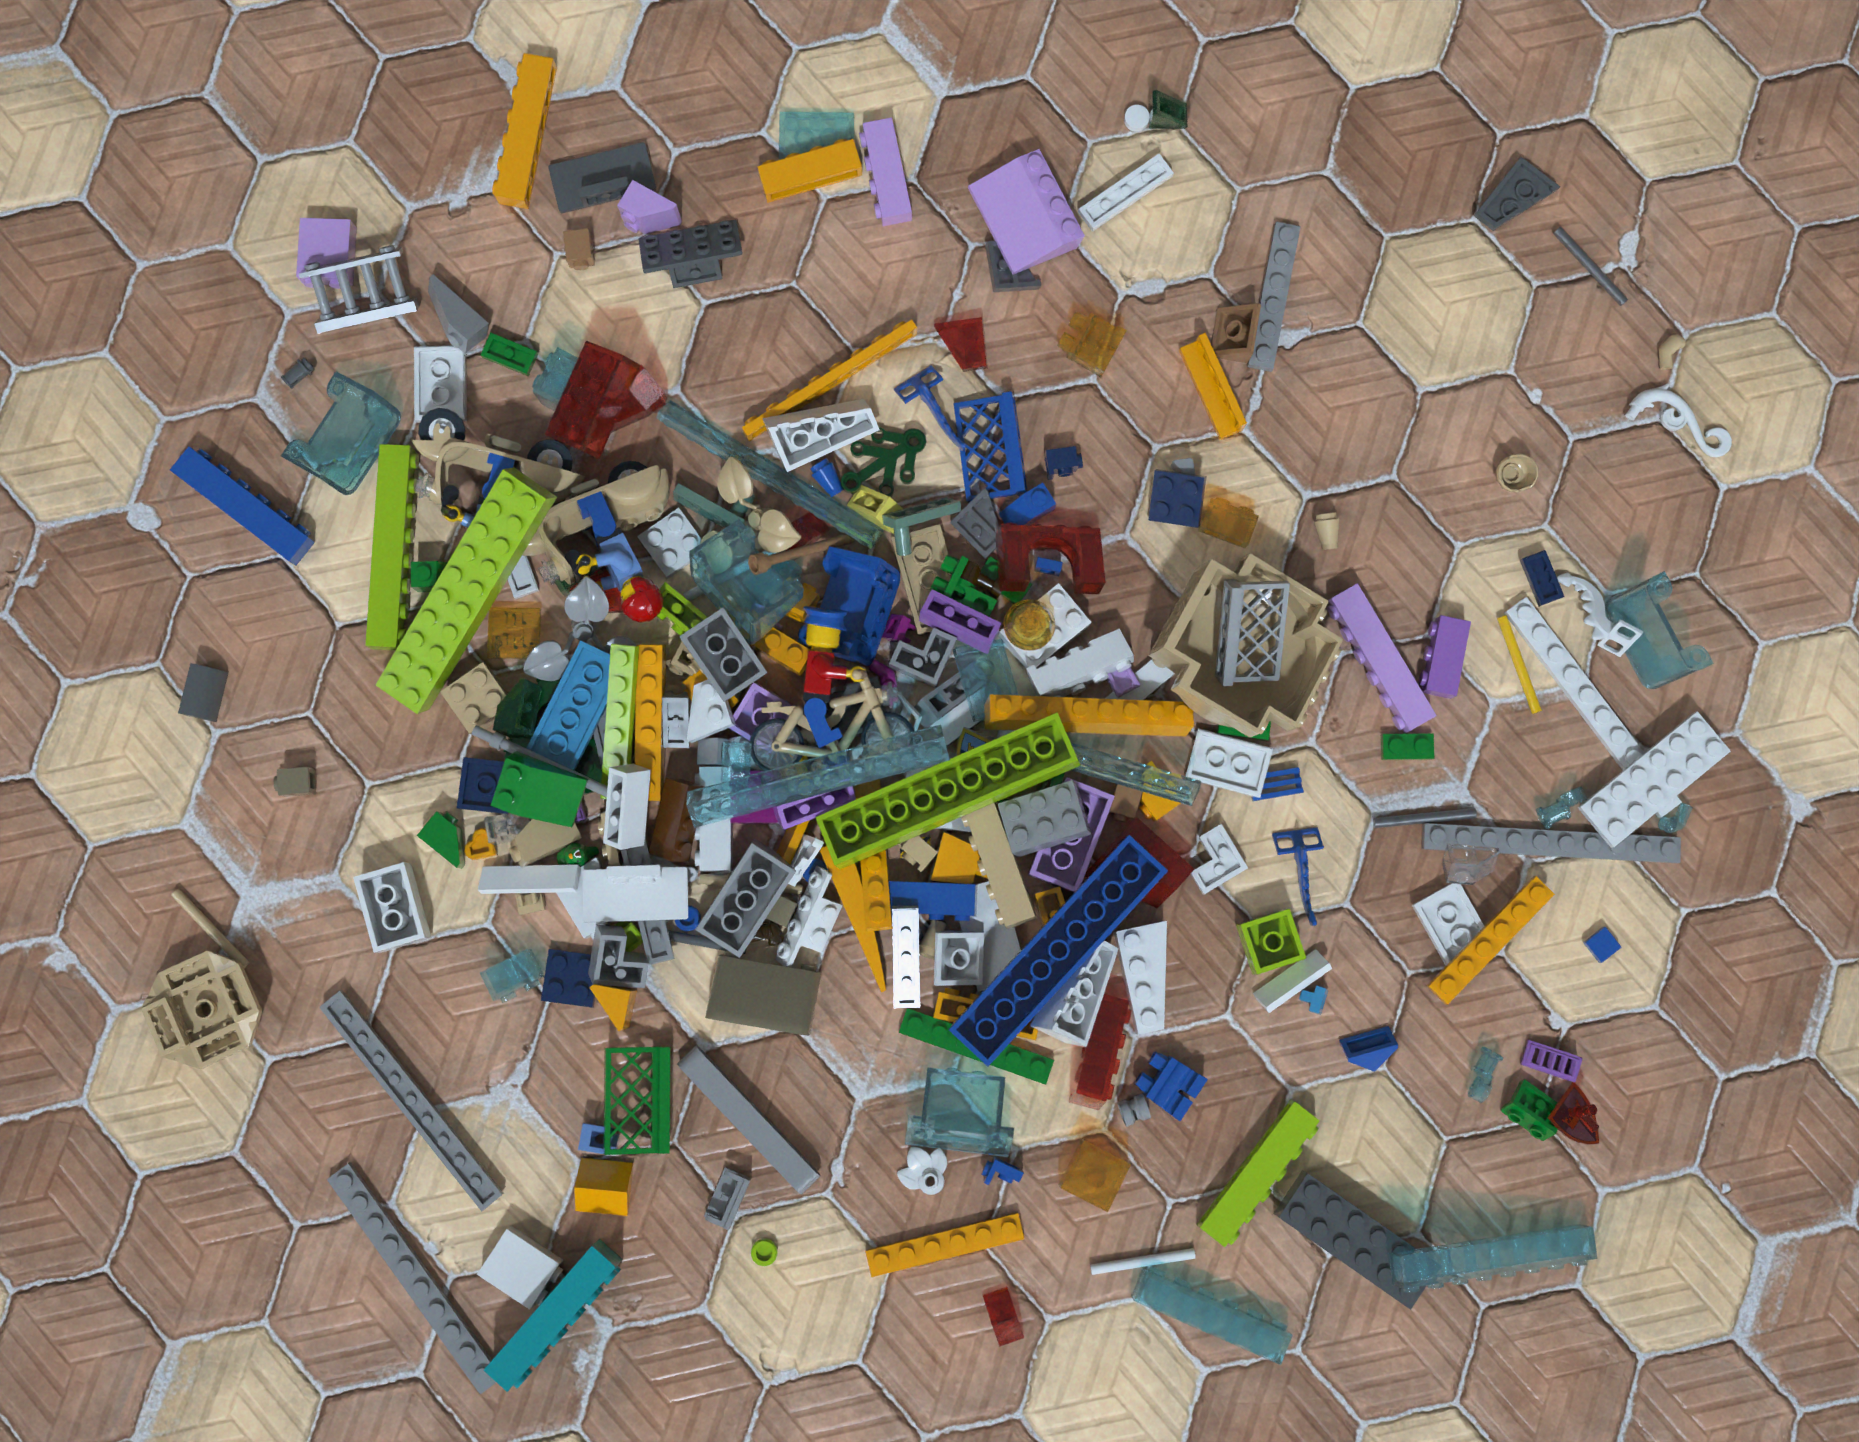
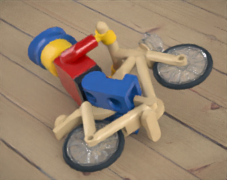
M804 606L803 609L807 613L804 621L807 623L806 644L811 646V650H808L803 700H807L804 704L805 716L801 706H782V701L766 702L767 707L761 708L762 713L782 712L789 715L787 720L769 719L755 728L749 743L750 755L753 761L764 771L784 773L793 769L799 763L802 756L821 758L819 773H828L829 765H826V759L835 766H840L847 761L848 753L846 750L871 711L873 717L866 723L861 734V744L865 755L875 764L884 767H892L904 763L914 751L916 745L915 730L912 724L902 715L894 712L883 713L881 709V703L883 706H889V708H893V703H898V688L892 687V682H888V685H882V688L874 689L865 671L866 668L853 666L851 669H847L846 666L833 665L834 653H832V649L839 646L841 631H848L844 623V617L848 614V611ZM846 677H850L853 681L860 683L862 692L833 698L829 702L832 678L846 680ZM825 702L829 703L830 707L834 709L832 715L827 719L824 716L827 710ZM863 702L843 736L838 726L832 728L839 723L845 713L846 706ZM796 724L812 731L818 747L804 745L803 736L796 727Z

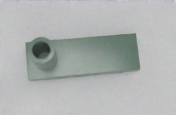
M679 483L673 491L674 501L732 533L745 528V520L742 518L749 507L741 505L739 500L728 511ZM752 494L751 497L745 498L744 500L749 503H752L755 499V495Z
M945 497L882 515L883 525L894 528L897 555L905 556L912 553L909 526L960 512L961 503L958 500Z

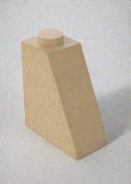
M532 819L510 843L511 848H509L514 862H519L520 867H523L556 853L569 844L578 843L582 837L575 822L571 828Z

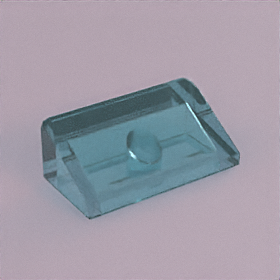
M723 741L720 793L724 795H749L752 743Z

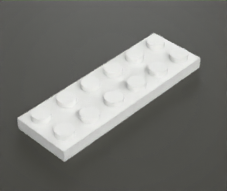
M1696 711L1593 794L1578 809L1610 848H1613L1731 751L1699 712Z

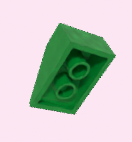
M515 751L505 759L491 806L517 816L572 828L589 779Z

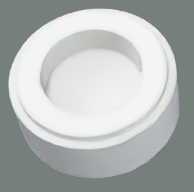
M1142 105L1129 107L1124 117L1126 127L1134 132L1144 130L1150 119L1149 112Z

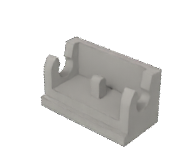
M665 691L662 697L663 748H689L690 742L687 741L689 725L688 693L683 691L682 694L676 695L673 694V691Z
M725 1167L705 1212V1220L729 1230L752 1178Z

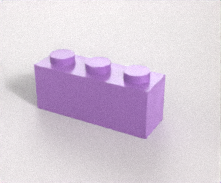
M931 590L919 616L920 622L956 637L957 640L986 654L989 653L1001 627V622L935 590Z
M1443 615L1437 617L1435 621H1431L1428 635L1431 636L1430 646H1426L1423 657L1427 661L1425 670L1421 671L1419 677V685L1422 686L1421 690L1423 693L1448 699L1457 696L1471 621Z
M842 769L769 796L775 817L783 830L814 819L819 815L856 800L851 780Z

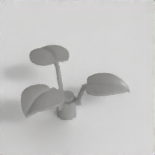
M585 576L568 594L565 600V612L572 619L571 625L573 630L569 633L565 648L561 650L560 644L554 640L538 644L527 656L523 670L525 674L544 681H555L562 678L569 664V659L565 654L568 653L574 638L581 641L591 638L600 650L610 654L611 644L617 643L634 646L636 644L630 638L624 636L611 638L606 643V647L601 644L596 633H594L592 621L600 622L607 616L609 603L601 587L590 577Z

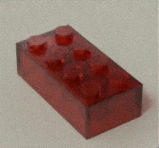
M586 341L545 435L599 459L641 365L620 353Z

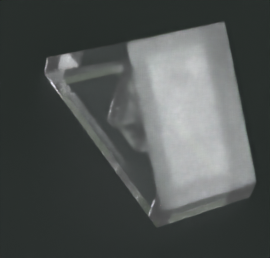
M514 814L484 817L488 843L499 845L512 842L531 821V818Z

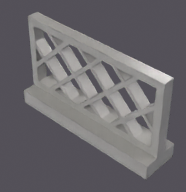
M1224 579L1215 677L1222 686H1233V682L1279 681L1290 587L1288 581L1237 582L1235 579ZM1255 589L1259 594L1247 605L1243 600L1244 590ZM1273 589H1281V596L1272 604L1266 598V595ZM1264 598L1270 606L1258 616L1252 608ZM1275 610L1279 614L1278 621L1269 628L1263 620ZM1250 611L1256 619L1244 629L1241 625V618ZM1261 623L1267 631L1259 639L1255 640L1249 633ZM1273 635L1276 638V644L1266 652L1261 644ZM1248 636L1254 643L1242 653L1238 649L1239 642ZM1259 647L1265 655L1253 665L1247 657ZM1270 659L1273 662V672L1261 673L1258 669ZM1244 660L1251 666L1244 674H1236V667Z

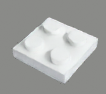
M679 507L637 536L667 579L699 557V546L702 539Z

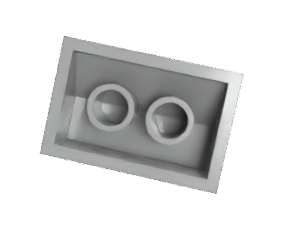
M721 608L679 636L723 702L767 673L724 608Z

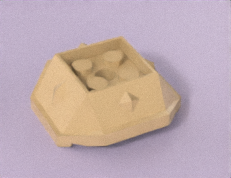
M205 951L159 972L148 997L141 1007L161 1057L198 1069L208 1067L251 1047L262 1014V1009L242 963L213 951ZM206 1002L211 1006V1013L208 1016H205L202 1011L203 1005Z

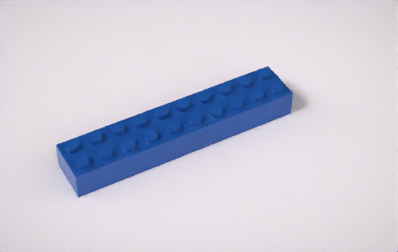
M1130 835L1126 836L948 1030L988 1067L1168 870Z

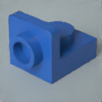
M995 1156L992 1162L987 1160L981 1175L985 1176L983 1181L987 1185L990 1184L995 1171L999 1173L998 1177L1011 1184L1013 1180L1020 1182L1024 1174L1022 1169Z

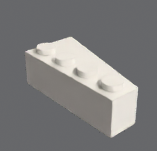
M1120 628L1091 640L1085 649L1083 646L1070 649L1062 659L1054 656L1046 659V663L1038 669L1035 665L1026 668L1029 681L1036 695L1046 697H1065L1069 694L1077 695L1086 689V685L1092 682L1098 684L1109 677L1108 673L1116 670L1122 672L1131 667V663L1134 662V654Z
M1167 921L1115 931L1113 934L1116 947L1119 948L1118 956L1135 1034L1139 1035L1163 1030L1165 1017Z

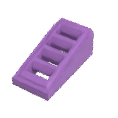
M1527 1040L1520 1065L1570 1082H1576L1583 1058ZM1537 1048L1540 1051L1535 1064L1532 1063V1058ZM1546 1052H1549V1058L1546 1067H1544L1542 1064ZM1557 1055L1561 1056L1557 1070H1553ZM1569 1059L1570 1062H1569V1065H1568L1567 1072H1566V1074H1565V1073H1564V1070H1565V1067H1566V1064H1567V1060Z

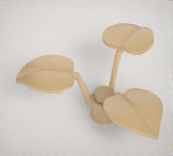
M735 457L728 458L718 476L717 486L719 493L726 502L736 503L739 500L741 505L749 507L753 511L748 517L749 527L727 535L724 539L720 532L716 530L708 532L702 538L699 546V558L702 567L707 573L721 574L728 571L734 562V551L727 542L749 531L761 530L758 535V542L765 551L770 553L787 550L801 539V535L794 529L784 513L773 508L761 509L759 504L754 505L744 500L753 494L752 478L738 459Z

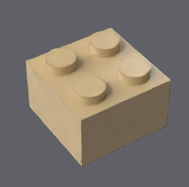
M484 662L440 691L471 735L476 725L487 729L517 708L491 668Z

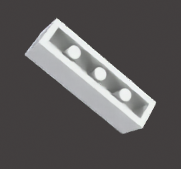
M699 767V773H695V783L705 786L699 814V825H697L695 831V840L700 841V850H695V866H700V871L702 872L733 871V824L730 823L731 771H733L731 767Z

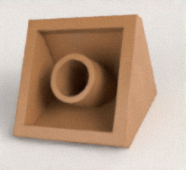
M1260 304L1221 307L1217 309L1211 345L1217 358L1242 363L1249 362L1254 351L1261 309Z

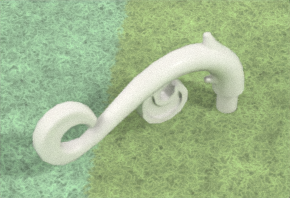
M1669 384L1644 390L1631 401L1630 409L1625 415L1629 420L1633 421L1638 413L1643 412L1646 407L1653 408L1652 402H1665L1674 408L1665 410L1660 416L1661 424L1664 428L1670 431H1677L1682 429L1687 423L1701 450L1710 457L1724 456L1731 448L1732 439L1727 430L1718 427L1705 432L1706 438L1709 436L1718 438V447L1712 448L1706 444L1693 411L1680 396L1667 390L1670 386ZM1675 409L1678 412V417L1674 416Z

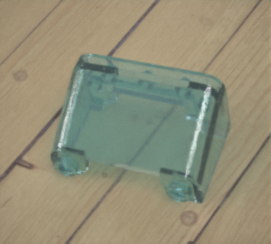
M336 371L330 379L326 390L329 398L335 402L308 443L300 439L291 441L281 454V457L341 494L351 495L357 490L378 458L379 444H387L398 427L401 414L396 407L375 391Z
M738 519L689 551L690 572L693 580L718 610L721 608L725 609L744 639L753 645L761 640L803 598L804 588L796 578L787 577L783 579L772 566L767 572L754 575L751 572L748 558L752 554L759 553L755 548L754 539L756 535L750 526H745Z
M1665 571L1611 597L1605 603L1606 618L1614 623L1613 626L1621 619L1643 631V634L1625 651V654L1640 682L1648 689L1660 688L1714 664L1704 647L1692 645L1684 649L1682 648L1659 603L1666 600L1672 593V585ZM1623 626L1617 630L1627 637H1632L1635 634L1634 631Z

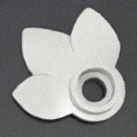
M910 1147L907 1155L908 1167L897 1172L899 1180L905 1187L912 1190L921 1189L928 1195L939 1193L945 1183L943 1176L947 1168L945 1153L941 1148H938L929 1155L922 1148ZM930 1176L935 1179V1184L931 1187L927 1184V1179Z

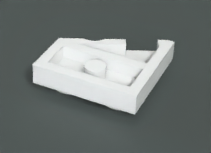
M709 680L694 685L687 732V741L690 743L736 725L728 700L723 702Z

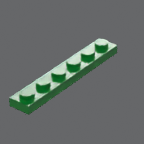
M907 1008L899 1030L900 1034L982 1062L948 1030L952 1023ZM1009 1044L990 1065L1046 1085L1054 1059Z

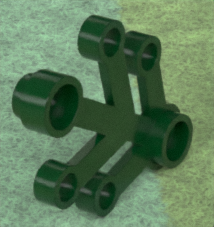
M879 427L878 431L871 434L872 441L876 444H881L884 441L899 444L892 450L864 445L860 441L853 442L850 451L855 458L870 456L879 459L858 473H845L841 478V486L844 491L849 494L858 492L862 482L885 467L883 483L879 486V492L884 494L882 488L888 486L891 488V492L885 495L892 497L894 494L893 480L897 459L905 453V467L900 472V480L903 484H911L915 479L913 470L916 454L921 452L926 446L924 433L919 429L912 428L901 434L885 431ZM882 432L884 436L881 439H876L874 434ZM911 438H916L918 440V444L912 446L909 444V440ZM861 446L863 450L861 453H855L853 448ZM909 472L911 473L912 478L910 480H905L902 477L903 474ZM849 480H854L856 482V486L853 488H849L847 486V482Z

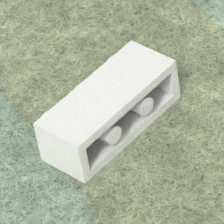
M635 764L609 767L604 844L620 850L644 846L650 769Z

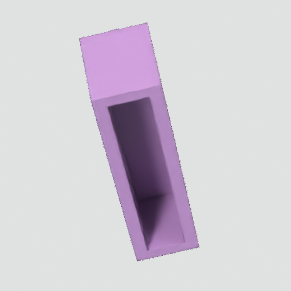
M892 117L863 123V132L859 133L861 147H866L868 156H864L866 171H871L873 179L869 180L871 195L876 194L878 203L874 204L876 219L881 218L882 226L912 221V210Z

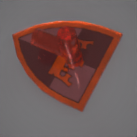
M1572 1082L1548 1116V1119L1564 1136L1575 1142L1585 1145L1599 1144V1125L1595 1117L1597 1107L1594 1104H1590L1582 1090L1575 1082Z

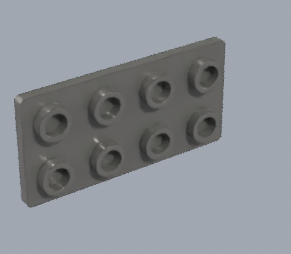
M644 142L548 166L560 213L619 200L623 197L632 180L652 191L657 189Z
M736 220L722 221L704 226L699 225L683 230H673L638 239L643 272L651 273L669 269L673 288L722 279L719 259L743 254Z

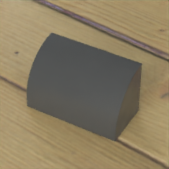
M190 663L178 713L188 717L217 722L228 672Z

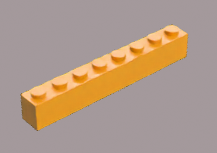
M990 694L984 705L985 729L1016 731L1057 712L1065 731L1071 733L1186 737L1194 727L1193 710L1184 702Z

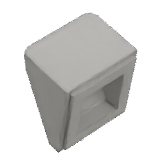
M1192 458L1179 459L1172 462L1171 468L1174 472L1195 475Z

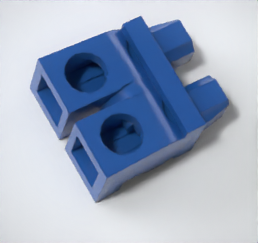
M1154 1052L1148 1064L1158 1070L1152 1079L1141 1072L1134 1083L1143 1091L1144 1096L1175 1119L1181 1121L1193 1102L1180 1094V1089L1195 1099L1208 1079L1169 1055L1166 1057L1163 1054Z

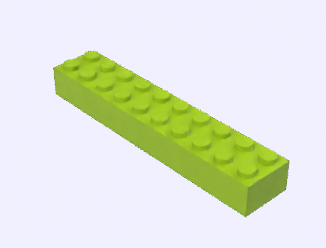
M507 468L501 471L376 683L377 687L416 714L431 708L557 496L516 468Z
M1057 712L815 818L834 865L842 869L1081 765Z

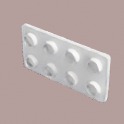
M660 865L607 866V869L583 870V922L688 919L687 868H661Z

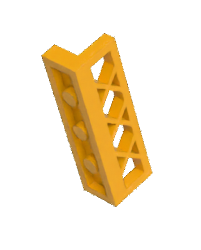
M1205 332L1199 335L1195 342L1181 347L1179 353L1219 440L1243 431L1247 422Z

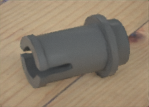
M306 358L297 359L298 363L281 376L282 380L291 389L308 374L311 376L312 371L315 369Z

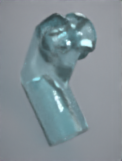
M1681 803L1675 816L1670 818L1663 816L1660 818L1658 828L1665 830V833H1673L1683 829L1693 807Z

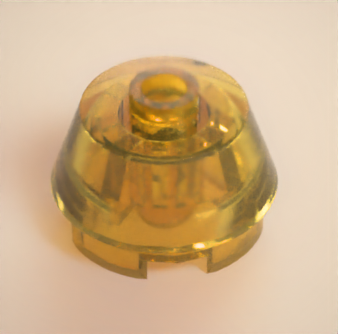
M1032 599L1022 600L1015 603L1007 611L1004 618V631L1008 640L1014 646L1022 650H1037L1044 647L1052 639L1055 632V618L1051 610L1042 602Z

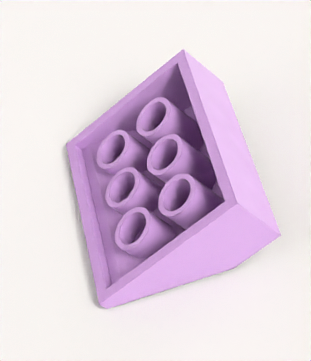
M1040 149L1012 160L968 186L1012 275L1077 249L1085 237Z

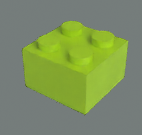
M1283 909L1236 925L1252 975H1258L1307 959L1290 909Z

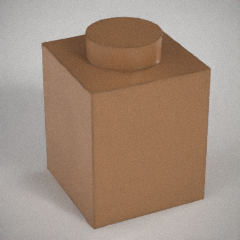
M589 229L563 231L565 255L569 267L575 270H586L589 266H595L592 236Z
M1118 781L1113 792L1115 797L1109 813L1113 814L1112 819L1127 823L1128 819H1135L1143 789Z

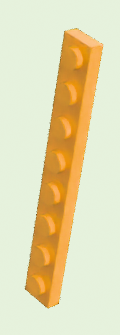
M911 319L907 323L905 321L898 323L888 335H879L871 342L872 345L866 349L859 348L844 363L839 361L829 368L830 372L822 377L821 375L813 377L808 382V386L801 390L797 388L787 395L786 400L769 405L764 414L759 417L757 415L750 417L745 421V426L742 427L748 441L750 442L767 431L762 418L797 412L916 336L917 326Z

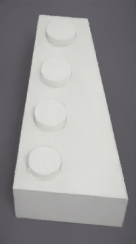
M864 399L762 418L780 461L787 472L879 430L873 412Z
M1103 941L1036 1014L1030 1026L1064 1043L1087 1047L1119 948Z

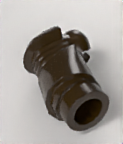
M770 921V924H762L750 943L768 939L770 946L778 945L782 941L780 937L782 931L775 922Z

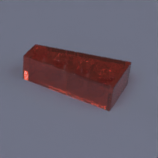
M1107 994L1103 995L1087 1047L1082 1048L1081 1058H1083V1062H1080L1076 1071L1074 1081L1077 1083V1087L1073 1094L1071 1093L1069 1103L1099 1110L1107 1102V1099H1112L1115 1085L1111 1084L1112 1075H1117L1120 1066V1059H1117L1118 1049H1123L1126 1034H1122L1124 1024L1128 1025L1132 1012L1131 1009H1128L1129 1000Z

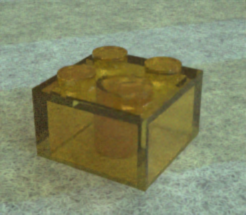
M1081 1138L1058 1185L1061 1189L1108 1212L1131 1164Z

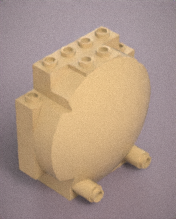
M1249 553L1241 558L1234 572L1213 559L1195 569L1148 656L1152 657L1153 663L1157 667H1167L1177 675L1170 690L1177 693L1195 713L1213 723L1233 727L1246 736L1253 737L1262 734L1270 721L1287 731L1302 726L1307 717L1305 712L1308 706H1311L1318 697L1317 689L1320 683H1324L1330 674L1328 668L1331 662H1334L1342 651L1340 645L1343 639L1319 624L1327 614L1325 608L1329 602L1328 600ZM1224 579H1235L1237 582L1288 581L1290 583L1279 681L1233 682V686H1222L1215 677ZM1255 589L1244 590L1243 600L1248 605L1259 593ZM1273 589L1266 595V598L1273 604L1281 596V589ZM1263 598L1252 610L1260 616L1270 605ZM1274 610L1263 622L1271 628L1278 621L1279 614ZM1249 611L1241 618V625L1246 629L1256 617ZM1260 623L1249 634L1257 640L1267 629ZM1271 635L1261 644L1266 652L1275 646L1276 638ZM1246 636L1239 642L1238 649L1243 653L1254 642ZM1258 647L1247 658L1254 665L1265 654ZM1269 659L1258 670L1261 673H1272L1273 662ZM1244 660L1236 667V674H1244L1251 666Z

